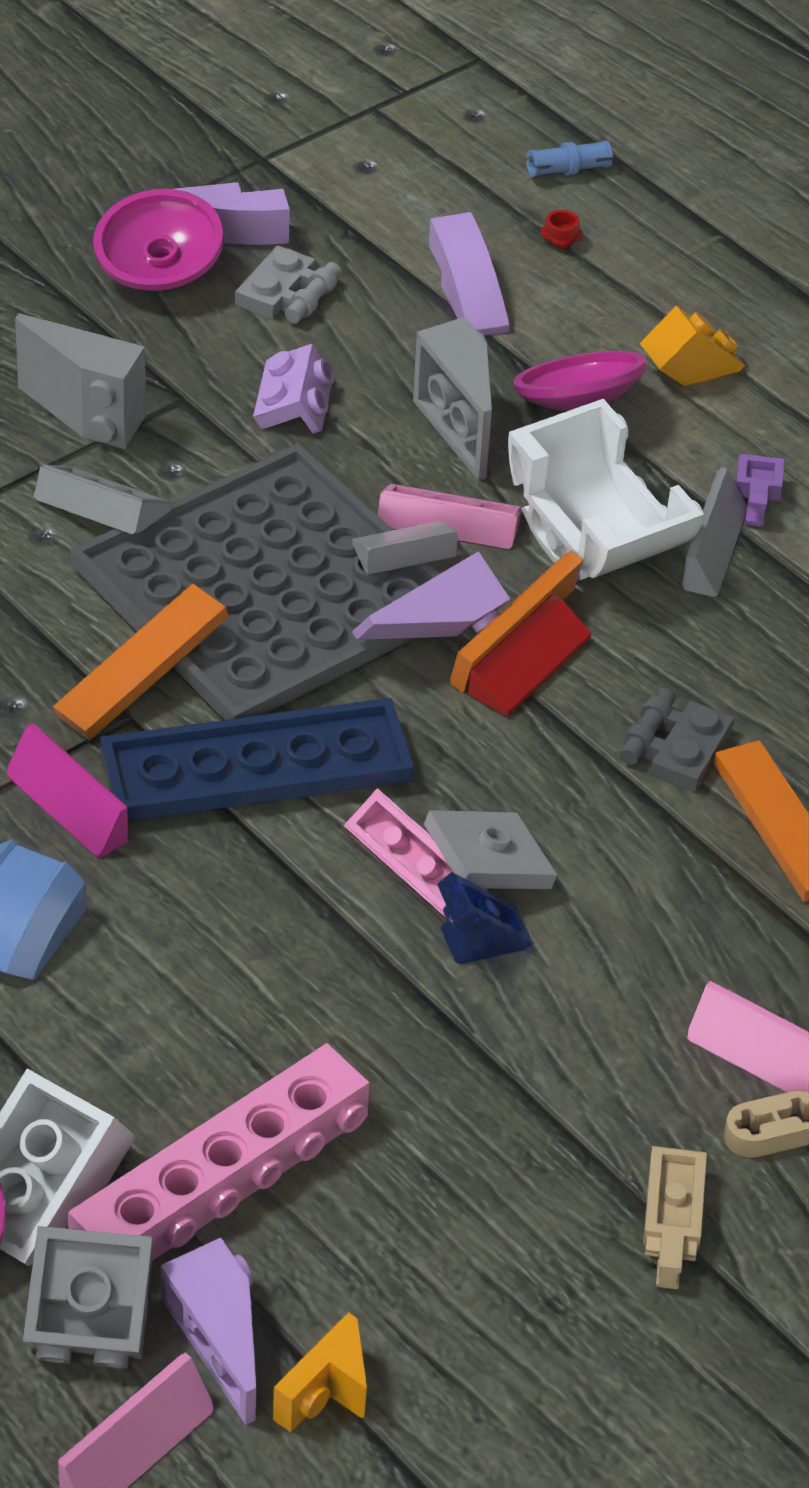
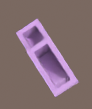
M238 182L175 188V190L189 192L202 198L215 209L222 223L223 243L270 245L289 243L290 209L284 189L241 193Z
M472 213L430 218L429 248L442 271L441 287L458 319L465 317L473 328L484 336L509 332V321L497 276Z

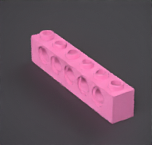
M326 1043L68 1211V1228L153 1237V1261L172 1247L177 1248L186 1244L197 1230L215 1218H223L229 1215L238 1206L239 1202L257 1190L271 1187L281 1177L282 1173L300 1161H308L314 1158L324 1145L342 1133H350L357 1129L368 1116L370 1082Z

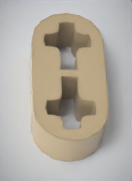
M791 1091L734 1106L729 1111L724 1131L725 1144L730 1151L746 1158L765 1156L809 1145V1122L802 1123L801 1121L809 1119V1092ZM791 1114H798L799 1117H796V1116L790 1117V1116H791ZM741 1126H748L749 1130L746 1129V1128L740 1129V1127H741ZM758 1131H759L758 1134H755V1135H752V1134H751V1132H758Z

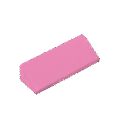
M391 483L381 492L378 516L392 529H402L443 521L455 528L459 541L510 549L513 546L523 512L521 506Z
M378 788L344 825L445 917L481 896L488 889L462 888L431 835Z
M709 981L690 1024L687 1039L786 1093L791 1091L809 1092V1032L715 982Z
M186 1352L177 1357L58 1460L59 1488H128L207 1419L214 1410L213 1403L192 1357Z

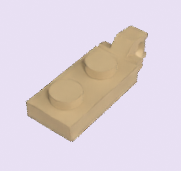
M652 1146L643 1245H646L645 1255L658 1257L656 1287L678 1289L682 1260L695 1261L696 1252L699 1251L701 1240L707 1152Z

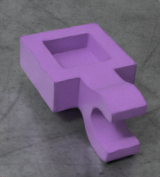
M739 453L736 485L742 496L748 497L745 525L763 527L767 500L780 501L785 459Z

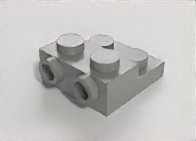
M44 1226L37 1227L23 1335L25 1346L28 1349H37V1360L52 1363H70L71 1353L94 1355L93 1364L96 1366L126 1369L128 1368L129 1358L142 1359L149 1305L147 1297L154 1246L153 1237Z

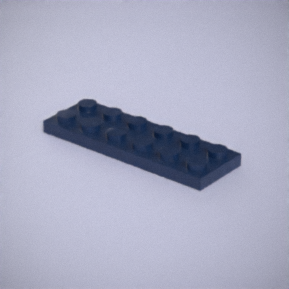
M392 698L100 737L101 755L109 789L127 806L128 821L412 782L414 775V766Z

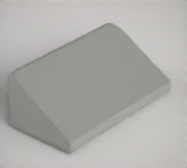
M437 521L353 538L352 545L366 574L369 575L456 557L458 534L455 528L443 521Z

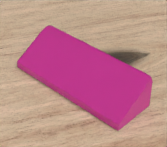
M33 723L27 725L8 765L7 776L95 857H104L127 843V806L37 725Z

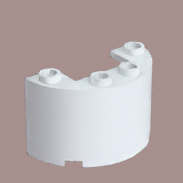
M604 399L510 431L508 437L512 479L514 485L523 484V496L529 505L523 507L522 511L529 527L542 549L554 563L566 552L570 551L584 559L578 576L579 580L587 577H598L686 544L697 535L700 527L704 524V513L700 505L695 500H691L679 485L670 488L668 507L660 504L651 494L643 479L636 476L625 464L623 458L626 439L629 434L628 426L625 419L620 414H616Z

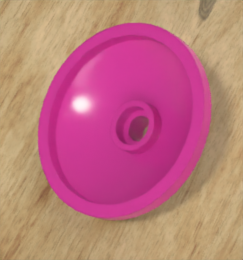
M153 189L133 194L113 205L98 222L93 243L96 259L102 270L110 278L134 289L163 291L186 285L205 274L220 256L224 235L220 217L215 209L202 198L181 190Z
M600 351L567 356L541 363L519 373L513 380L514 389L522 398L550 410L570 411L601 399L609 403L620 398L642 378L647 370V362L643 354L632 351Z

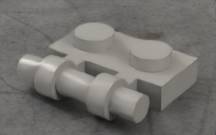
M277 245L235 291V306L270 319H274L283 310L285 311L286 319L296 324L302 318L309 317L318 307V299L321 296H327L336 287V279L341 274V268L334 262H328L324 268L321 267L315 270L314 258Z

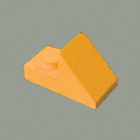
M348 1312L274 1387L273 1420L290 1433L306 1417L309 1419L316 1417L325 1407L329 1397L335 1399L360 1418L365 1417L367 1384L358 1319Z

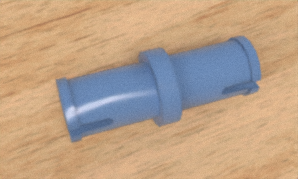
M608 141L583 145L565 142L559 148L529 150L526 157L528 159L533 158V160H526V166L531 177L562 172L566 176L576 175L579 170L610 167L612 160H605V158H612L613 153Z

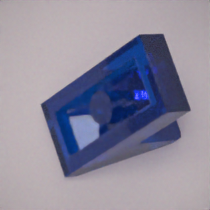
M454 872L448 874L437 884L446 904L443 907V911L448 919L442 925L441 931L455 962L464 964L526 950L533 944L515 905Z

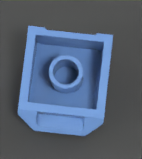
M12 839L0 844V971L35 980L87 910L86 882L68 861H57L17 845Z

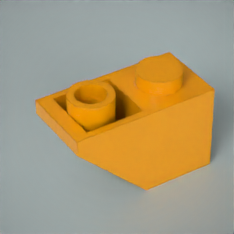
M677 305L640 342V345L659 370L683 386L737 373L745 366L734 352L739 346L729 334L722 329L715 333L714 327L700 313L695 312L691 316Z

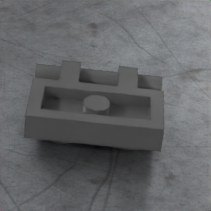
M661 688L655 696L647 699L640 711L642 718L639 723L630 726L623 738L624 747L620 751V758L630 765L636 764L640 757L652 761L650 776L696 793L714 762L715 752L721 751L733 731L735 716L691 700L683 712L677 711L671 707L676 700L674 692L668 688ZM657 729L669 733L666 740L655 737L654 734Z

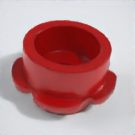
M555 210L546 216L544 227L541 228V235L552 246L567 248L573 242H578L582 238L583 231L579 229L580 219L575 213L568 210Z

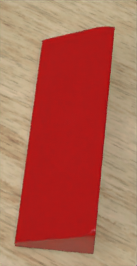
M552 594L472 668L468 695L508 717L591 638V632L560 597Z

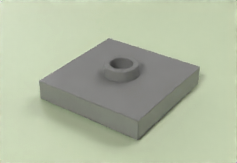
M429 810L424 826L462 888L552 889L557 873L518 813Z

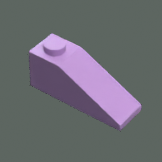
M478 551L371 614L352 633L357 640L453 637L460 635L471 627L478 634L498 616L496 611L506 604L510 598Z
M219 1238L161 1265V1299L244 1424L247 1425L256 1420V1375L250 1286L253 1285V1277L245 1259L240 1254L233 1256L222 1238Z

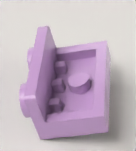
M313 344L289 352L281 351L266 359L253 418L261 429L301 416L313 434L322 431L335 376L330 362L326 358L321 357Z

